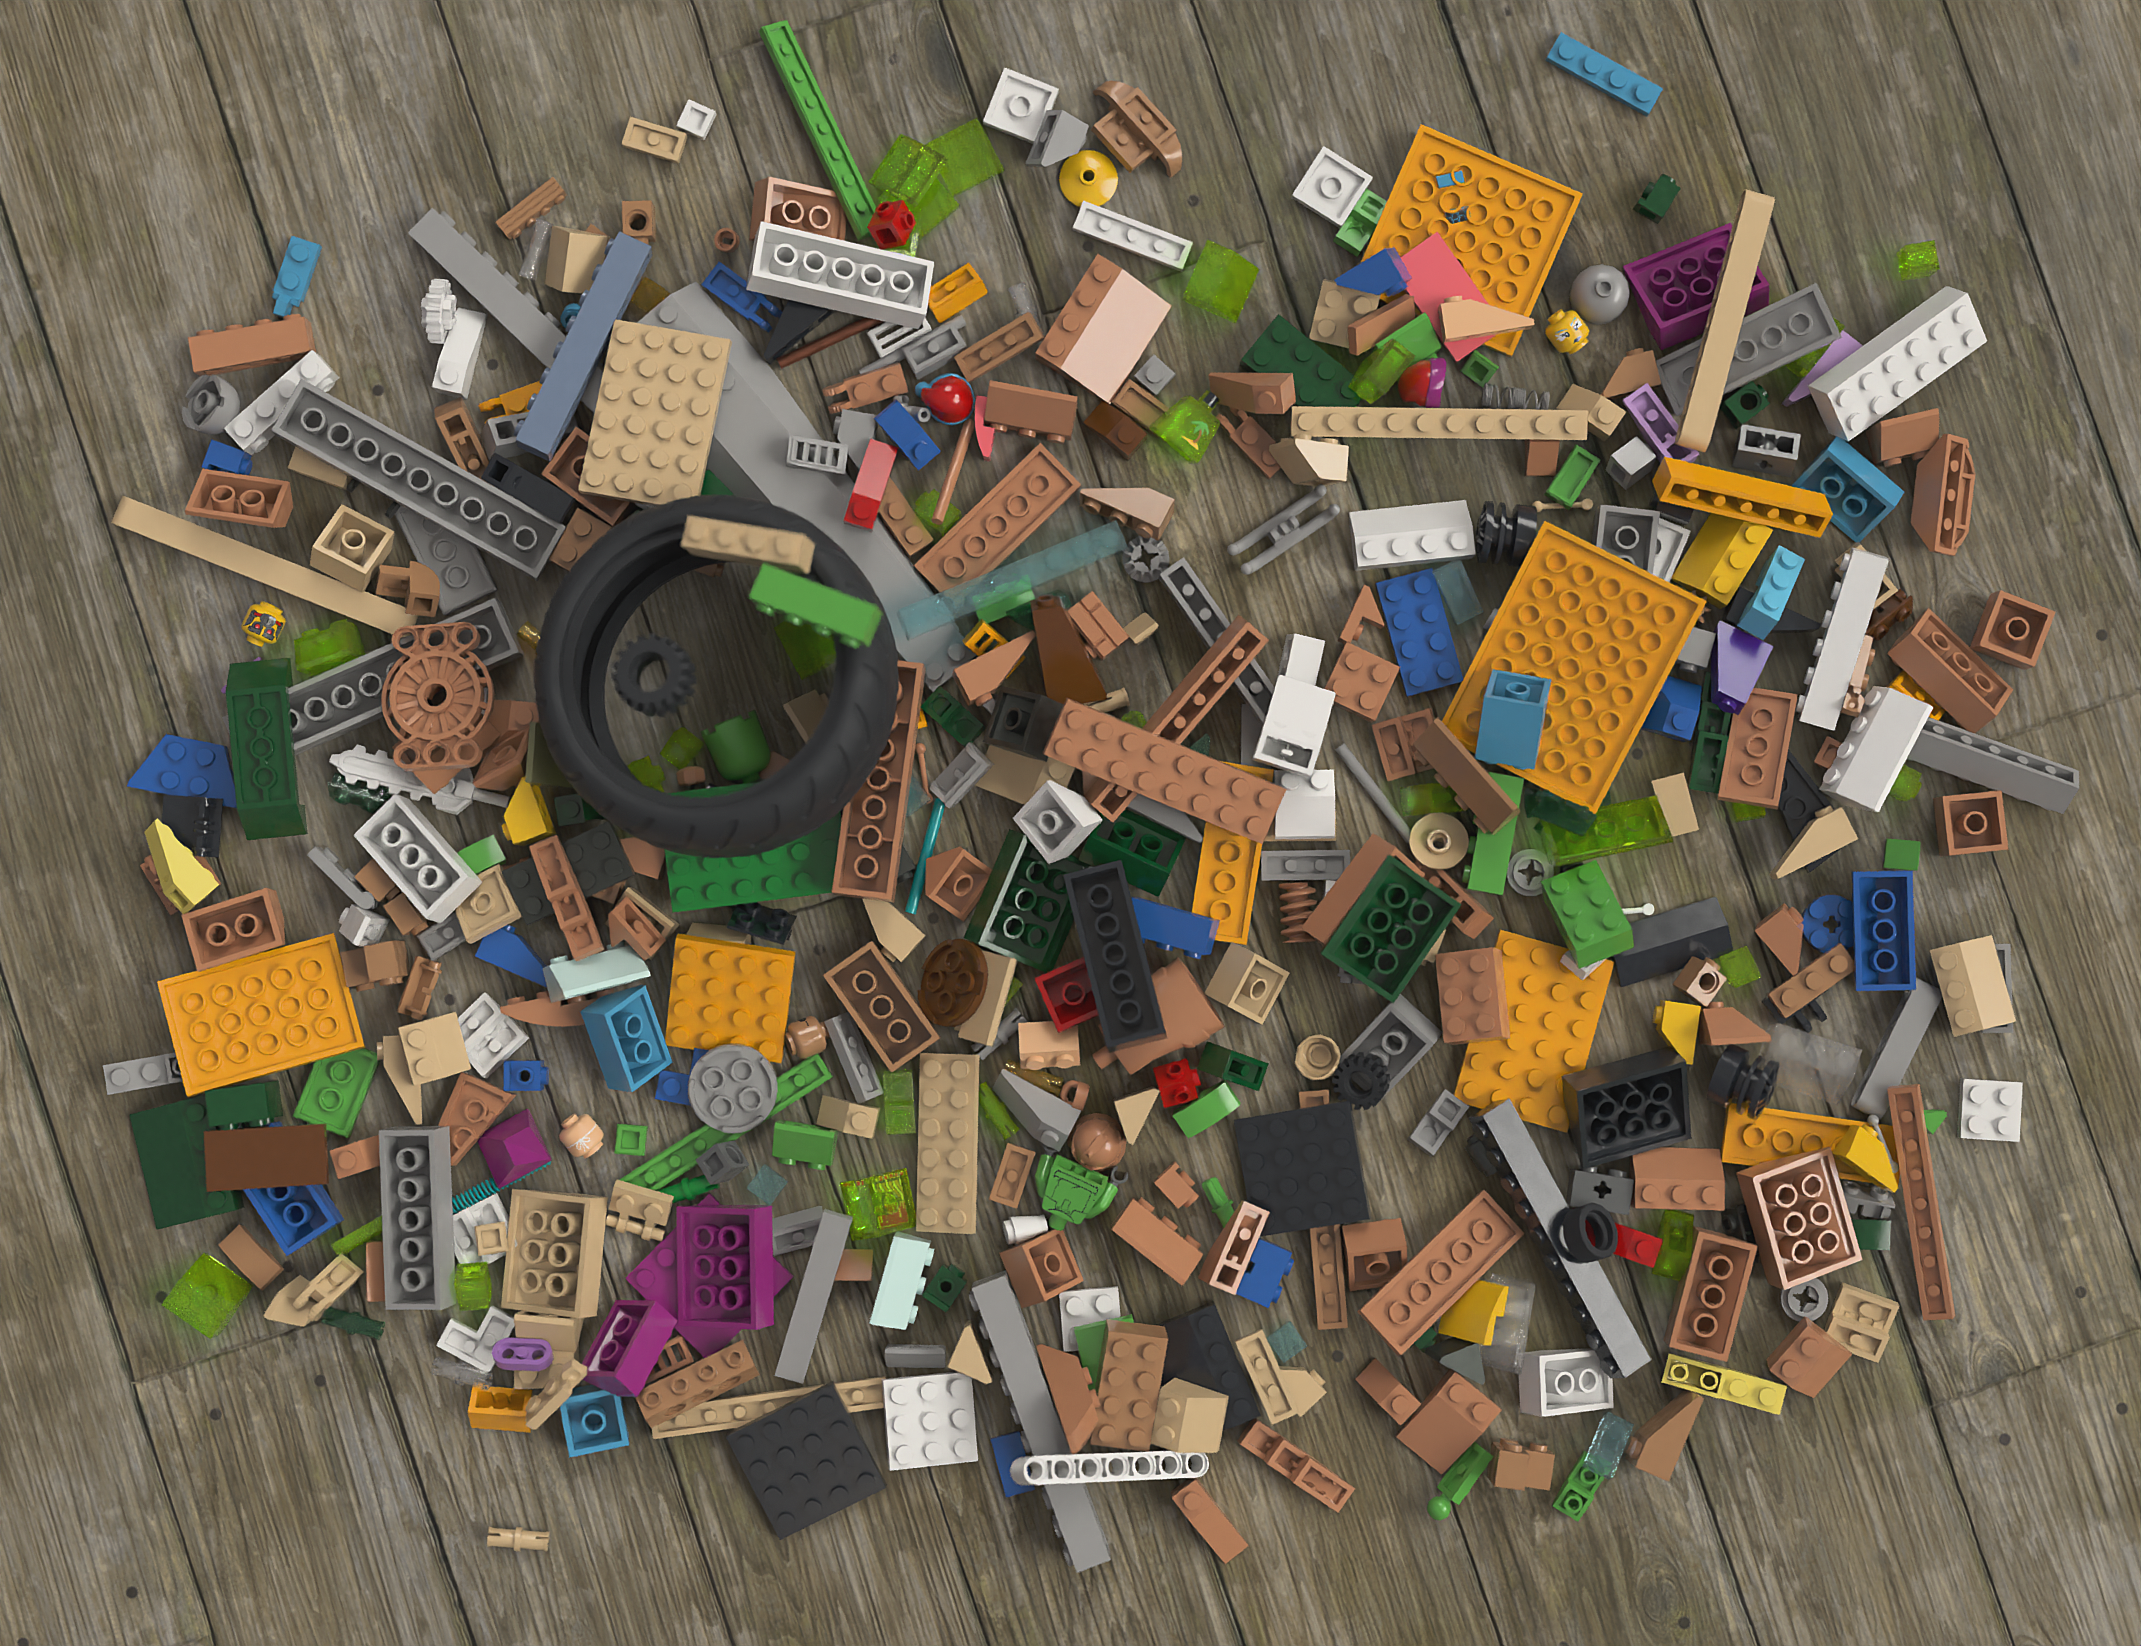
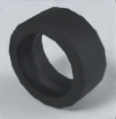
M1596 1203L1586 1204L1570 1209L1565 1215L1563 1237L1567 1248L1576 1259L1584 1263H1591L1608 1258L1615 1252L1618 1243L1617 1228L1612 1216L1602 1205ZM1585 1219L1593 1228L1596 1242L1595 1247L1587 1237Z

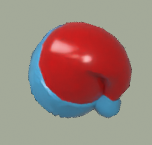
M941 374L933 379L930 384L920 382L915 387V394L921 397L931 416L942 424L956 425L962 423L970 417L974 410L975 396L972 387L966 379L958 374Z

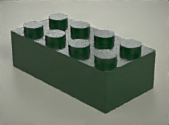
M1279 314L1243 356L1239 365L1248 373H1293L1296 402L1292 406L1357 407L1370 389Z

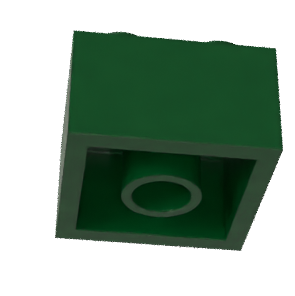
M279 1081L205 1091L209 1127L219 1126V1130H233L244 1128L245 1122H249V1127L262 1126L275 1122L274 1117L283 1116Z

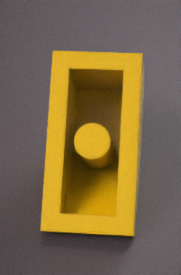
M1660 1000V1005L1655 1006L1653 1013V1023H1657V1032L1668 1046H1671L1686 1060L1687 1064L1693 1065L1701 1006Z

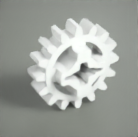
M431 280L429 293H426L425 298H422L421 324L423 328H426V333H428L427 339L430 340V343L444 344L449 330H452L453 325H456L457 298L455 295H452L449 280Z

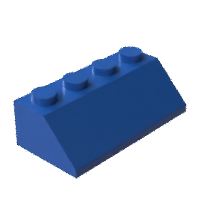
M1913 871L1852 872L1855 991L1916 990Z
M280 1121L270 1123L266 1127H277L283 1125ZM322 1184L243 1189L286 1256L344 1221V1218Z

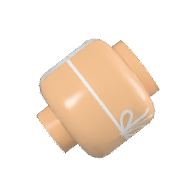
M574 1113L561 1123L564 1129L560 1132L559 1139L574 1157L583 1156L588 1158L603 1145L601 1140L604 1133L588 1114L577 1117Z

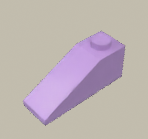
M1842 330L1840 332L1842 338L1830 343L1782 404L1787 407L1811 396L1812 394L1808 388L1809 384L1863 345Z
M1648 383L1623 399L1622 402L1660 463L1664 457L1690 463L1696 460L1699 455L1697 450L1675 445L1679 425Z

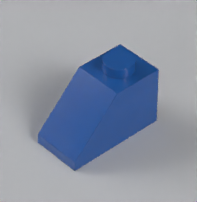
M897 400L893 401L874 418L894 445L899 447L898 450L906 460L918 471L941 452L923 428Z

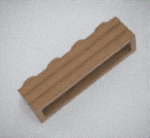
M552 177L498 219L496 224L509 240L515 239L522 234L523 229L533 226L537 218L541 215H547L551 211V207L555 204H561L567 194Z

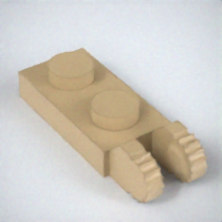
M341 1253L307 1285L304 1292L299 1295L292 1305L298 1310L310 1297L316 1300L318 1304L309 1311L307 1316L309 1320L313 1321L324 1309L327 1310L359 1280L364 1271Z

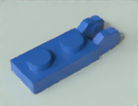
M720 261L701 284L702 287L746 320H751L767 333L772 330L770 323L755 314L762 305L772 316L779 319L783 313L768 301L764 294L746 290L747 282Z

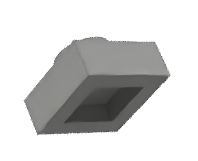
M1155 355L1134 375V378L1155 397L1175 377V373Z

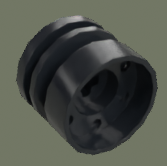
M1485 501L1476 525L1475 546L1477 549V562L1486 563L1491 551L1492 564L1497 565L1502 552H1507L1508 566L1521 567L1536 538V506L1516 504L1511 517H1507L1505 503H1499L1496 515H1494L1493 501Z
M1729 1044L1722 1053L1714 1070L1707 1092V1100L1723 1108H1728L1733 1100L1737 1098L1736 1112L1742 1115L1748 1108V1118L1756 1121L1764 1108L1769 1104L1775 1091L1779 1062L1770 1060L1765 1066V1057L1759 1055L1750 1066L1749 1050Z

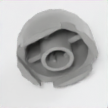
M1600 264L1590 266L1579 273L1572 283L1569 298L1572 309L1578 313L1582 320L1585 319L1588 322H1592L1591 324L1601 325L1610 323L1621 315L1627 306L1630 292L1628 282L1619 270L1613 266Z
M205 374L200 376L191 385L185 396L190 399L188 407H182V417L187 427L204 434L215 435L225 432L224 428L240 414L239 394L228 381L213 374L212 376Z

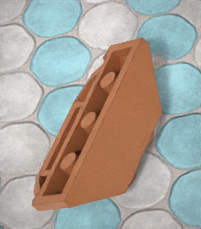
M1943 434L1917 465L1911 524L1929 551L1947 556H1955L1957 548L1963 543L1969 532L1975 470L1972 456L1968 450V439L1951 434Z
M1043 1344L1037 1345L1040 1361L1071 1454L1078 1453L1087 1444L1098 1422L1095 1408L1100 1407L1095 1389L1089 1391L1088 1385L1093 1384L1087 1367L1081 1368L1077 1356Z

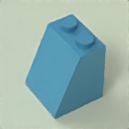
M1492 669L1484 695L1475 759L1483 760L1488 764L1500 763L1511 765L1517 769L1528 768L1534 770L1552 679Z

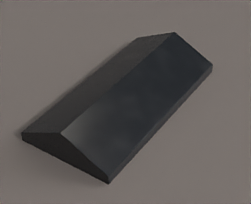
M1712 897L1629 923L1633 932L1634 948L1613 955L1611 959L1614 961V968L1620 987H1625L1683 969L1692 956L1704 960L1706 957L1712 960L1732 954L1734 951L1726 918L1717 897Z

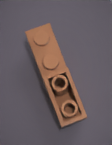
M614 989L596 992L597 998L586 1000L585 995L567 999L568 1005L564 1004V1000L551 1003L549 992L544 991L536 993L537 999L525 1001L524 996L507 999L508 1005L500 1007V1011L514 1019L544 1026L585 1025L580 1011L598 998L614 993Z

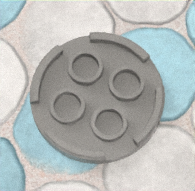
M724 1044L706 1052L694 1065L688 1082L689 1101L697 1117L710 1127L724 1133H741L761 1124L772 1111L778 1093L777 1077L771 1063L759 1051L743 1044Z

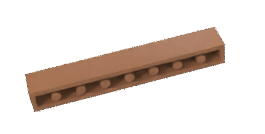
M1238 615L1142 729L1181 744L1269 640ZM1099 778L1084 797L1094 808L1114 822L1138 793Z

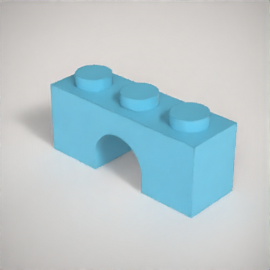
M1779 545L1763 565L1755 584L1759 587L1747 603L1737 626L1764 640L1778 623L1805 559Z

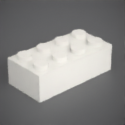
M394 794L354 834L361 845L428 920L441 924L482 883L478 876L412 801L398 794Z

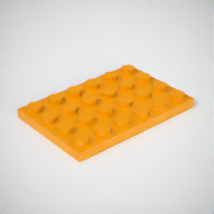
M1499 929L1494 948L1502 950L1511 1039L1467 1043L1453 1095L1465 1104L1481 1109L1495 1101L1510 1098L1521 1120L1567 1133L1570 1123L1564 1104L1562 1076L1585 1070L1614 961L1606 959L1590 975L1581 980L1560 962L1563 955L1569 951L1568 948Z
M334 933L248 956L201 972L194 971L157 982L188 1097L365 1048L350 988L346 985L342 959Z

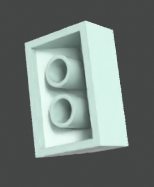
M624 941L619 942L614 947L611 944L607 945L608 951L596 953L580 961L575 959L568 960L567 955L550 960L551 965L542 968L551 1003L636 982L651 975L644 960L630 945L625 946Z
M899 1231L895 1233L869 1324L906 1330L908 1323L914 1324L918 1311V1306L913 1305L916 1294L922 1295L927 1279L921 1275L924 1265L930 1266L935 1250L929 1248L931 1240Z

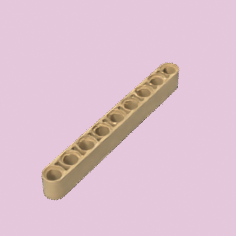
M1747 189L1741 195L1679 422L1675 445L1705 453L1710 443L1775 201V198Z

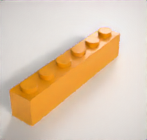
M1669 457L1663 458L1652 480L1659 501L1819 538L1833 516L1825 494Z

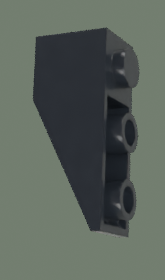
M497 453L493 455L481 477L484 481L562 524L576 499Z

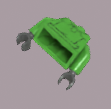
M1044 1144L1045 1153L1041 1155L1035 1173L1037 1192L1043 1199L1042 1208L1051 1213L1048 1225L1059 1231L1065 1228L1067 1221L1081 1224L1084 1218L1092 1219L1106 1211L1118 1192V1184H1122L1128 1179L1127 1172H1125L1120 1181L1115 1179L1114 1173L1118 1166L1113 1167L1109 1172V1177L1058 1154L1054 1159L1053 1154L1059 1151L1055 1149L1049 1150Z

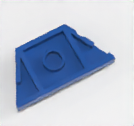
M166 734L127 784V787L167 795L223 799V806L237 808L234 773L229 764L230 757L227 746Z

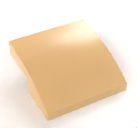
M1842 1282L1824 1331L1851 1351L1852 1354L1879 1363L1890 1338L1888 1332L1899 1309V1304L1896 1301Z

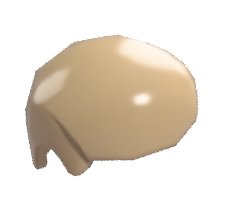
M1324 1035L1308 1036L1297 1047L1295 1065L1300 1073L1309 1079H1326L1335 1073L1340 1064L1339 1047L1331 1038Z

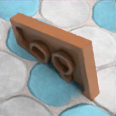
M466 1072L460 1073L438 1126H449L451 1166H456L514 1099L515 1094L503 1091L504 1089Z

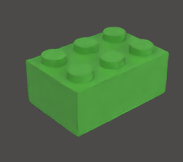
M1596 860L1541 881L1543 900L1578 969L1634 948L1632 928Z

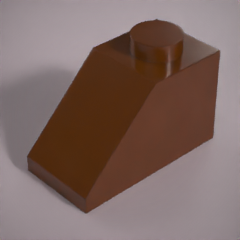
M1101 401L1083 422L1084 425L1127 461L1147 439V433L1124 413L1104 401Z

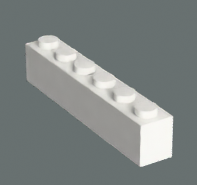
M1851 547L1850 554L1844 553L1839 569L1844 571L1841 582L1836 581L1833 586L1830 598L1835 601L1832 610H1826L1821 627L1826 628L1823 639L1817 638L1812 655L1817 656L1814 667H1808L1804 678V684L1808 685L1805 696L1799 695L1796 703L1795 712L1799 713V721L1835 730L1889 561L1887 557Z

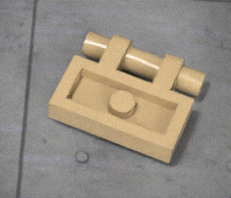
M616 1180L609 1210L619 1212L620 1216L608 1214L605 1225L616 1228V1231L620 1233L627 1231L641 1235V1239L650 1241L655 1239L663 1241L666 1230L656 1228L655 1224L666 1226L674 1196ZM630 1216L646 1220L645 1224L629 1220Z

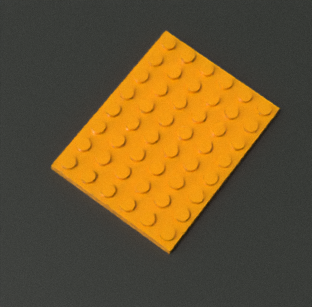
M1544 521L1442 722L1467 750L1476 754L1484 695L1492 669L1552 679L1534 770L1528 768L1517 769L1511 765L1497 763V765L1596 814L1707 601Z

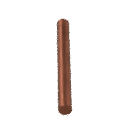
M864 317L777 358L781 369L884 321Z

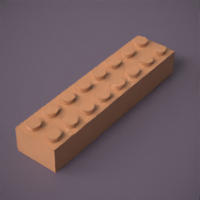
M898 660L899 686L897 704L887 744L865 783L843 808L832 888L834 895L892 903L895 901L926 672L923 663Z

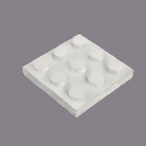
M957 1371L882 1379L887 1460L890 1471L978 1461L972 1377Z

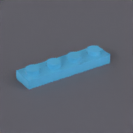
M1562 32L1545 60L1646 117L1663 90L1658 85Z

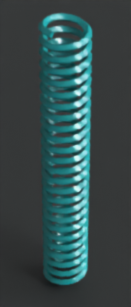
M551 1161L529 1172L528 1174L518 1178L513 1182L517 1183L518 1180L521 1181L522 1178L525 1179L526 1176H530V1173L534 1174V1171L538 1172V1169L542 1170L543 1167L546 1168L547 1165H551ZM489 1177V1181L485 1179V1184L481 1182V1186L477 1184L476 1187H472V1190L468 1188V1192L464 1190V1195L460 1193V1197L458 1195L455 1198L452 1197V1203L456 1207V1210L453 1207V1215L466 1209L467 1206L471 1207L472 1204L475 1205L476 1202L478 1203L480 1200L488 1198V1195L492 1196V1193L496 1194L497 1191L504 1190L505 1187H509V1184L502 1188H497L493 1179Z

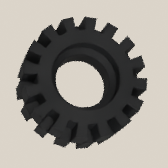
M1358 1052L1356 1056L1354 1053L1349 1055L1334 1073L1336 1074L1332 1083L1336 1084L1333 1088L1334 1093L1340 1092V1095L1337 1097L1340 1102L1344 1098L1347 1101L1351 1100V1104L1355 1105L1354 1110H1360L1362 1106L1364 1110H1368L1371 1106H1376L1389 1089L1390 1074H1385L1388 1070L1387 1066L1381 1067L1379 1064L1382 1060L1380 1058H1377L1376 1061L1372 1060L1373 1054L1370 1053L1366 1057H1364V1052ZM1358 1071L1367 1074L1372 1082L1371 1089L1367 1091L1357 1089L1351 1082V1075Z

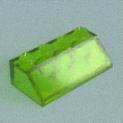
M1657 795L1600 806L1596 814L1587 810H1581L1541 819V842L1548 863L1553 866L1673 842L1672 834Z

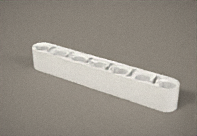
M1174 1451L1032 1456L1017 1458L1011 1465L1010 1473L1014 1482L1020 1485L1201 1477L1207 1472L1209 1462L1205 1453H1176ZM1189 1458L1192 1462L1191 1470L1188 1467ZM1163 1459H1164L1165 1464H1166L1165 1471H1163V1469H1162V1460H1163ZM1136 1460L1139 1462L1140 1466L1138 1473L1135 1469ZM1110 1461L1113 1465L1112 1473H1110L1108 1469V1464ZM1083 1462L1086 1465L1085 1475H1083L1081 1470V1465ZM1056 1463L1059 1466L1058 1476H1056L1054 1473V1466ZM1028 1464H1030L1032 1468V1475L1030 1478L1027 1475L1026 1471Z

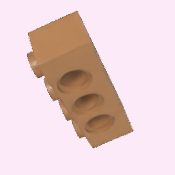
M741 1340L643 1388L638 1397L635 1398L645 1420L653 1428L760 1374L744 1341Z

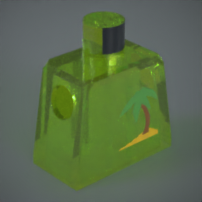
M1206 390L1198 401L1192 396H1183L1149 426V429L1189 464H1196L1201 460L1221 422L1211 413L1220 400L1209 390Z

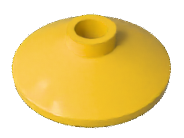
M1093 150L1079 151V153L1070 156L1064 162L1059 176L1063 195L1069 202L1078 207H1081L1083 201L1096 206H1102L1111 199L1118 182L1117 171L1112 161L1104 154ZM1086 172H1091L1094 175V179L1086 181L1083 175Z

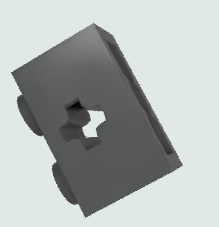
M1742 424L1735 441L1732 467L1791 477L1798 458L1801 434Z
M1579 1165V1170H1570L1566 1203L1569 1206L1575 1207L1596 1203L1602 1205L1608 1212L1629 1215L1634 1179L1627 1178V1172L1609 1169L1608 1174L1597 1173V1167L1592 1166L1583 1169ZM1602 1183L1607 1188L1606 1192H1600L1599 1195L1593 1189L1594 1185L1599 1186Z

